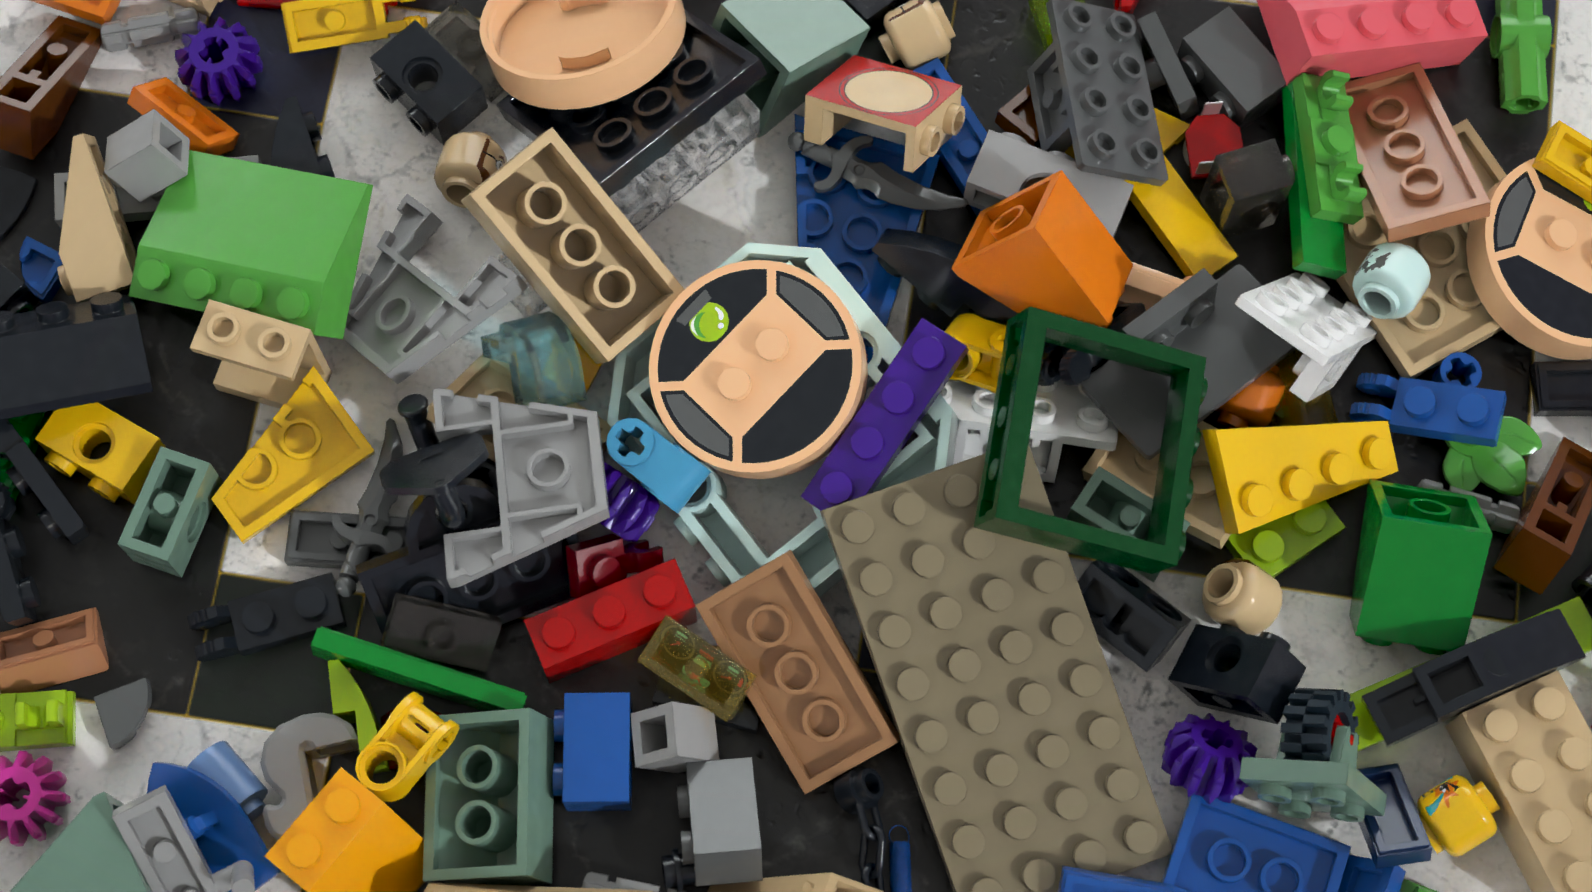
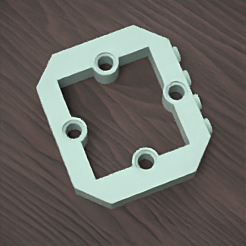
M746 243L717 267L720 268L740 261L770 260L796 266L819 278L833 290L850 312L860 330L864 345L873 348V357L868 363L867 387H872L879 382L902 348L821 248ZM661 317L616 355L607 423L612 427L619 420L637 418L648 424L672 444L675 442L689 453L670 434L658 412L652 406L654 401L649 383V358L656 330L662 320ZM940 393L914 430L918 437L899 452L873 492L953 465L958 417ZM632 435L625 441V444L630 449L629 452L632 451L639 455L645 448L641 444L640 438H634ZM700 462L711 471L705 479L707 482L706 494L697 502H687L678 513L680 516L673 523L692 546L699 541L711 555V558L705 562L706 566L724 587L730 582H736L789 550H792L819 598L843 579L819 509L813 506L818 518L770 556L727 502V487L722 477L705 463ZM658 499L659 504L663 505L664 503Z

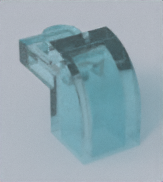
M547 311L504 322L499 325L500 332L481 336L483 357L509 364L515 404L529 406V402L566 406L587 400L582 362L576 342L566 324L556 314Z

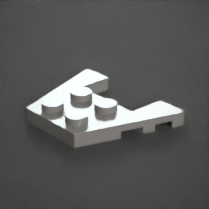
M406 194L397 208L402 217L393 233L385 231L377 245L382 253L370 276L362 273L352 291L343 337L348 344L396 384L401 383L523 293L528 287L517 274L493 256L488 258L455 297L417 269L409 261L443 222L409 194Z
M432 389L435 430L440 442L471 433L481 436L493 434L501 525L492 528L443 534L446 575L450 588L463 586L610 518L600 421L597 411L529 402V406L499 402L496 396L478 394L477 398L454 395L453 390Z

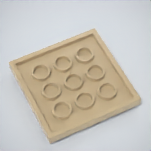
M1465 119L1452 127L1487 193L1491 187L1506 176V173L1468 119ZM1367 196L1362 200L1364 218L1354 225L1343 223L1347 273L1337 279L1349 300L1359 307L1361 306L1354 295L1352 287L1355 273L1373 248L1378 244L1388 242ZM1470 222L1394 241L1395 243L1411 246L1417 250L1427 262L1431 273L1428 288L1414 310L1407 316L1398 319H1379L1371 316L1372 320L1369 325L1377 331L1375 339L1401 377L1415 379L1439 366L1448 355L1464 352L1503 330L1480 301L1470 277L1466 255V238Z

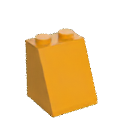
M342 767L264 856L306 892H417L424 884V839L388 805Z

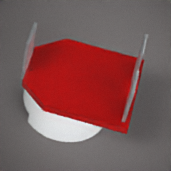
M1223 101L1206 102L1201 115L1195 117L1184 134L1183 156L1190 167L1191 179L1247 174L1246 163L1248 158H1245L1241 130L1224 113L1219 114Z

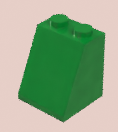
M1369 479L1349 613L1355 636L1361 637L1364 641L1377 646H1390L1393 642L1414 645L1418 650L1433 655H1442L1446 651L1455 650L1466 644L1492 538L1491 529L1475 496Z

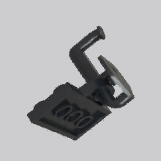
M421 394L408 395L397 406L398 413L405 417L417 451L391 461L379 472L384 492L387 495H418L408 509L404 524L407 546L355 565L357 575L387 648L414 657L421 656L572 598L565 546L579 543L577 534H573L463 586L450 588L446 575L443 534L500 526L498 491L482 480L466 478L489 457L483 437L479 434L471 433L439 442L433 423L426 419L428 399ZM461 499L465 502V507H464V508H463Z

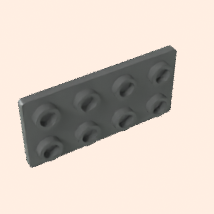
M1049 0L1046 3L1053 43L1027 70L1041 149L1047 152L1060 151L1064 153L1073 145L1076 166L1080 171L1162 186L1168 180V174L1135 16L1131 13L1075 0Z
M1240 264L1234 266L1217 280L1203 268L1122 328V333L1207 357L1204 376L1208 381V389L1205 399L1199 408L1197 424L1297 349L1235 305V302L1242 293L1262 286ZM1108 360L1092 372L1087 380L1082 381V391L1145 459L1151 460L1160 453L1171 377Z

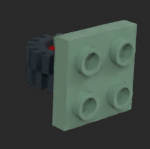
M1295 689V693H1291L1288 697L1290 705H1285L1283 714L1286 717V723H1281L1280 732L1282 735L1276 759L1242 757L1239 779L1258 793L1257 797L1276 806L1278 813L1283 816L1308 819L1311 818V812L1330 813L1332 818L1346 822H1363L1365 815L1384 816L1387 794L1357 770L1359 735L1355 732V728L1358 726V717L1353 716L1356 708L1354 702L1350 701V694L1341 689Z

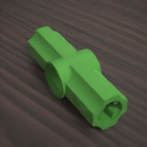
M1495 0L1496 15L1490 30V53L1492 58L1498 59L1500 107L1508 110L1510 114H1528L1535 110H1541L1548 103L1545 59L1548 56L1552 39L1550 17L1543 15L1542 0Z

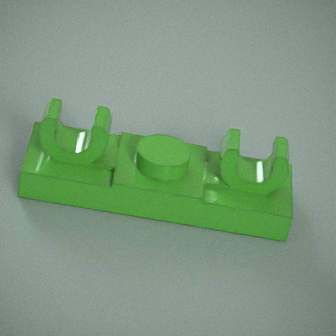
M1329 70L1323 76L1301 73L1292 81L1310 216L1311 218L1354 225L1364 218L1362 200L1367 195V189L1360 187L1358 174L1364 169L1363 164H1358L1353 126L1350 123L1348 109L1354 101L1352 96L1346 95L1345 83L1350 79V73Z

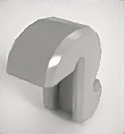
M328 713L304 714L279 725L264 742L260 762L263 775L268 784L282 797V801L277 806L267 804L263 810V817L267 830L277 840L280 839L318 794L312 760L359 750L357 731L347 721Z

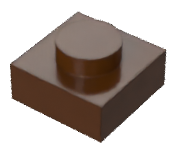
M1028 85L998 110L995 123L1004 131L1017 134L1024 138L1029 145L1038 148L1040 141L1030 86Z

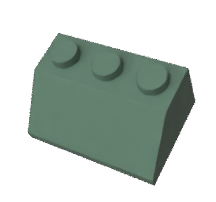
M531 708L438 715L445 722L449 720L456 722L459 725V731L446 752L426 770L423 882L518 886L552 884L554 720Z

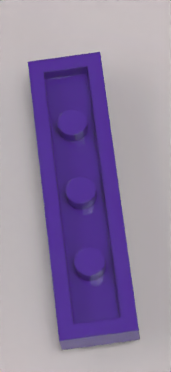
M921 318L800 497L822 511L873 493L920 421L968 353L967 346L924 318Z

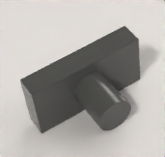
M1156 11L1137 19L1142 38L1152 57L1144 61L1150 91L1165 85L1182 121L1199 114L1197 97Z

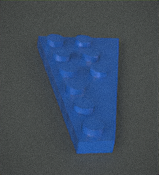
M795 114V132H802L804 134L805 117ZM841 128L825 144L840 150L851 139L870 135ZM872 136L873 145L863 148L855 155L867 162H883L897 173L930 189L940 155L935 154V156L929 157L913 173L904 171L905 145ZM795 151L798 246L821 248L887 328L903 276L897 278L889 274L879 264L877 260L878 255L872 251V248L887 228L917 232L924 210L891 204L877 198L869 190L855 189L853 184L844 178L835 189L825 193L816 192L814 190V183L826 179L832 169L801 154L802 151ZM865 346L867 363H869L873 357V348Z

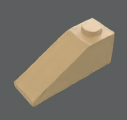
M84 133L73 136L59 245V256L63 265L57 267L59 280L65 293L68 296L74 295L76 303L90 301L93 296L100 293H118L130 289L137 256L111 180L104 173L105 163L96 138Z

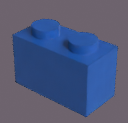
M630 692L564 693V709H555L554 741L563 742V763H554L553 795L562 796V802L566 811H632L633 738L630 714L633 713V702Z

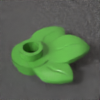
M1503 416L1497 447L1445 440L1449 450L1443 460L1442 470L1449 486L1472 491L1479 482H1482L1497 492L1518 497L1524 491L1527 476L1523 457L1540 450L1542 442L1537 433L1525 422L1513 416Z

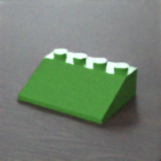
M189 150L188 175L166 188L138 245L129 296L201 312L205 311L210 299L311 329L313 335L343 339L373 185Z

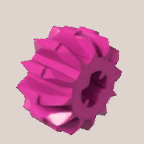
M19 751L14 763H12L5 756H0V841L8 836L11 844L23 846L28 834L38 841H43L47 837L44 827L47 821L56 826L63 824V818L55 813L54 810L55 807L71 803L69 795L58 791L66 783L67 778L60 771L51 772L53 761L49 758L41 756L34 761L32 754L27 751ZM21 789L29 791L30 795H23V798L27 800L25 805L21 808L13 805V801H20L15 795Z

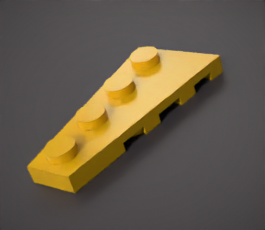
M1355 421L1202 430L1225 533L1241 534L1369 483V479L1377 480L1398 471L1388 421Z

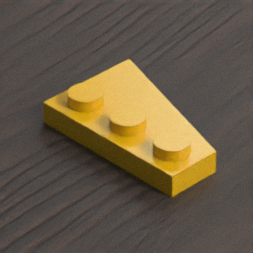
M314 366L303 378L301 385L288 402L284 403L273 417V421L252 448L250 447L211 498L243 544L375 454L372 446Z

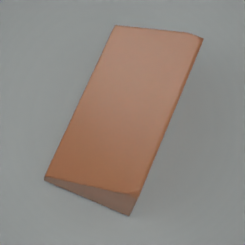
M96 607L0 632V691L2 694L32 692L102 673L109 668L99 612Z

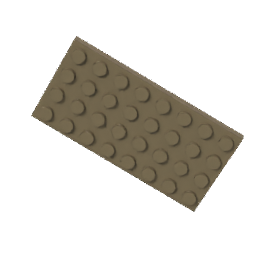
M1028 444L1019 507L1054 516ZM986 453L820 511L953 892H1058L1062 866L1118 875L1172 854L1173 848L1068 553L974 528Z

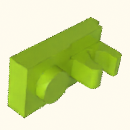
M52 690L0 694V752L75 746L76 693L74 691Z

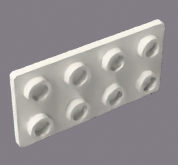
M1296 272L1242 293L1235 302V305L1304 353L1292 370L1293 373L1298 375V378L1289 391L1307 403L1335 386L1360 348L1374 340L1377 331L1369 325L1372 317L1361 307L1348 301L1343 305L1328 294L1330 287L1320 278L1311 273L1304 272L1301 275Z
M949 379L940 394L958 417L953 464L986 453L995 393L960 380ZM1059 380L1051 386L1038 385L1029 446L1043 482L1055 483L1063 444L1114 451L1116 449L1118 429L1082 391L1081 384L1068 385L1064 384V381Z

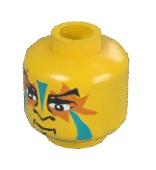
M1454 775L1422 794L1417 801V808L1420 812L1418 814L1430 844L1437 854L1445 850L1452 856H1462L1491 838L1497 831V824L1492 814L1501 808L1482 780L1472 786L1465 777Z

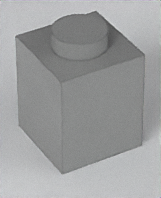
M153 109L107 137L104 173L114 185L125 189L139 202H142L188 175L190 139Z
M672 701L630 714L635 768L681 773L686 771V763L719 760L713 708Z

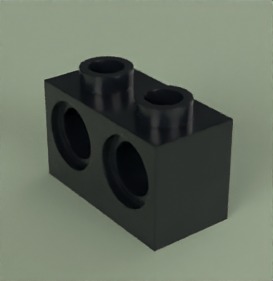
M1095 560L1091 562L1078 580L1095 632L1145 672L1161 662L1192 621L1123 566Z

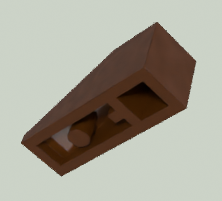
M59 15L0 77V149L33 160L58 132L102 44L100 28Z
M1566 437L1562 438L1520 512L1517 525L1508 534L1494 564V569L1539 595L1543 593L1571 557L1592 508V452Z

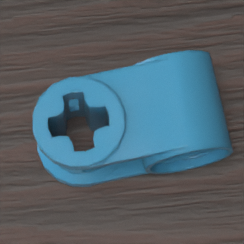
M637 418L619 420L611 427L607 435L606 446L610 456L642 482L641 485L677 514L711 473L708 468L675 442L672 444L648 424ZM630 435L637 439L640 438L641 444L645 446L641 454L629 452L630 449L625 444V441Z

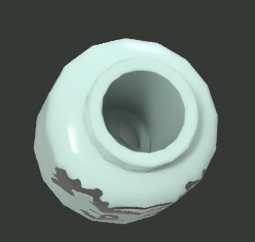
M1386 242L1378 244L1368 253L1355 273L1352 287L1359 305L1366 313L1379 319H1398L1407 316L1414 310L1428 288L1431 273L1427 262L1417 250L1402 243Z

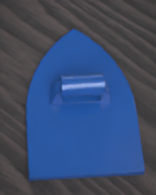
M154 762L152 764L147 793L166 785L212 873L237 861L246 860L254 868L255 891L281 873L278 867L264 857L269 850L247 814L227 790L216 781L191 768L164 762Z

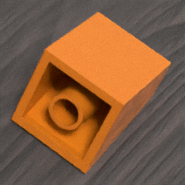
M1060 170L980 211L951 269L959 278L1016 313H1020L1030 306L1107 328L1113 321L1112 315L1118 300L1125 292V284L1133 263L1064 172Z

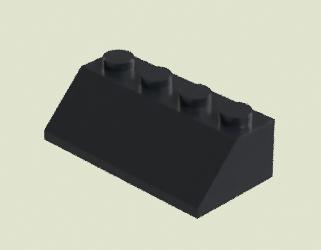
M105 292L93 296L90 301L69 305L61 301L48 302L38 306L35 311L13 314L10 311H0V420L153 392L133 297H130L129 294L121 295L117 292Z

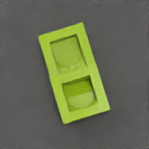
M339 659L329 660L328 670L333 714L350 724L356 723L360 754L381 727L368 698L350 672ZM388 760L381 762L375 768L373 774L391 771L388 770Z

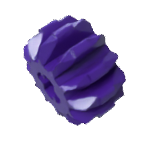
M220 16L214 27L208 28L205 23L198 20L197 30L199 33L196 35L182 33L181 41L184 48L175 50V60L179 66V72L177 73L183 85L190 87L193 96L198 98L199 101L209 95L212 102L219 106L224 96L230 94L231 98L240 102L241 93L239 89L242 87L255 89L257 82L254 74L263 72V63L260 56H258L260 54V47L256 38L252 37V35L248 36L245 27L239 22L228 27L226 20H223Z
M604 462L610 518L599 522V524L627 542H637L644 531L647 532L654 522V516L660 508L659 501L647 489Z
M1210 713L1203 719L1196 715L1188 714L1183 722H1176L1174 728L1167 735L1164 743L1165 750L1162 755L1161 769L1171 775L1170 785L1184 787L1187 790L1188 797L1194 794L1202 796L1209 805L1216 798L1222 802L1230 803L1236 795L1243 794L1245 787H1249L1239 779L1242 757L1256 758L1258 748L1247 741L1248 732L1235 730L1231 727L1230 720L1225 722L1217 721Z

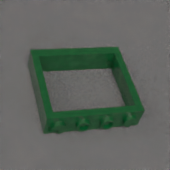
M1030 306L1007 321L974 528L1150 574L1177 566L1186 545V534L1182 529L1185 508L1191 501L1194 489L1193 481L1190 479L1192 458L1198 450L1201 439V432L1197 427L1199 408L1205 399L1208 389V381L1204 376L1207 357ZM1045 342L1171 377L1147 541L1019 507Z

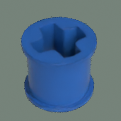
M1452 353L1442 361L1440 367L1433 373L1431 381L1461 385L1459 380L1449 381L1447 375L1451 371L1454 376L1463 375L1466 381L1462 386L1476 387L1482 377L1481 366L1473 356L1467 353Z

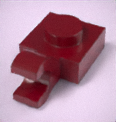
M613 533L565 546L570 593L574 599L627 578V573H640L664 563L663 547L656 546L649 549V541L646 539L623 545V538Z

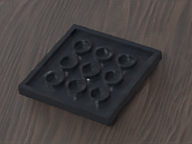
M685 10L686 29L677 53L658 75L637 90L616 100L581 109L556 110L540 108L519 101L510 94L496 105L504 119L532 141L553 127L610 197L618 190L626 187L633 178L656 160L668 154L675 145L689 134L705 125L712 116L731 101L747 92L754 83L767 73L759 57Z

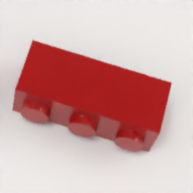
M674 558L524 620V623L548 682L552 683L662 637L664 628L670 624H680L685 627L697 622V614L694 601Z

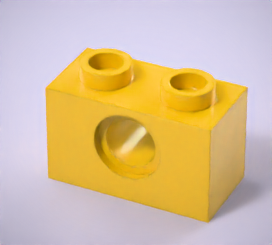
M98 402L55 410L35 438L39 445L48 453L44 461L51 467L68 477H71L75 471L91 479L87 486L110 502L115 503L120 496L134 505L160 446L166 448L159 437ZM103 442L111 443L110 450L105 456L99 459H90V454L95 446Z

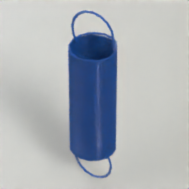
M895 825V826H893V827L890 829V831H889V835H888V836H889V840L891 841V839H890V832H891V830H892L894 827H896V826H901V827H903L904 829H906V828H905L904 826H902V825ZM907 829L908 842H889L891 892H912L909 832Z

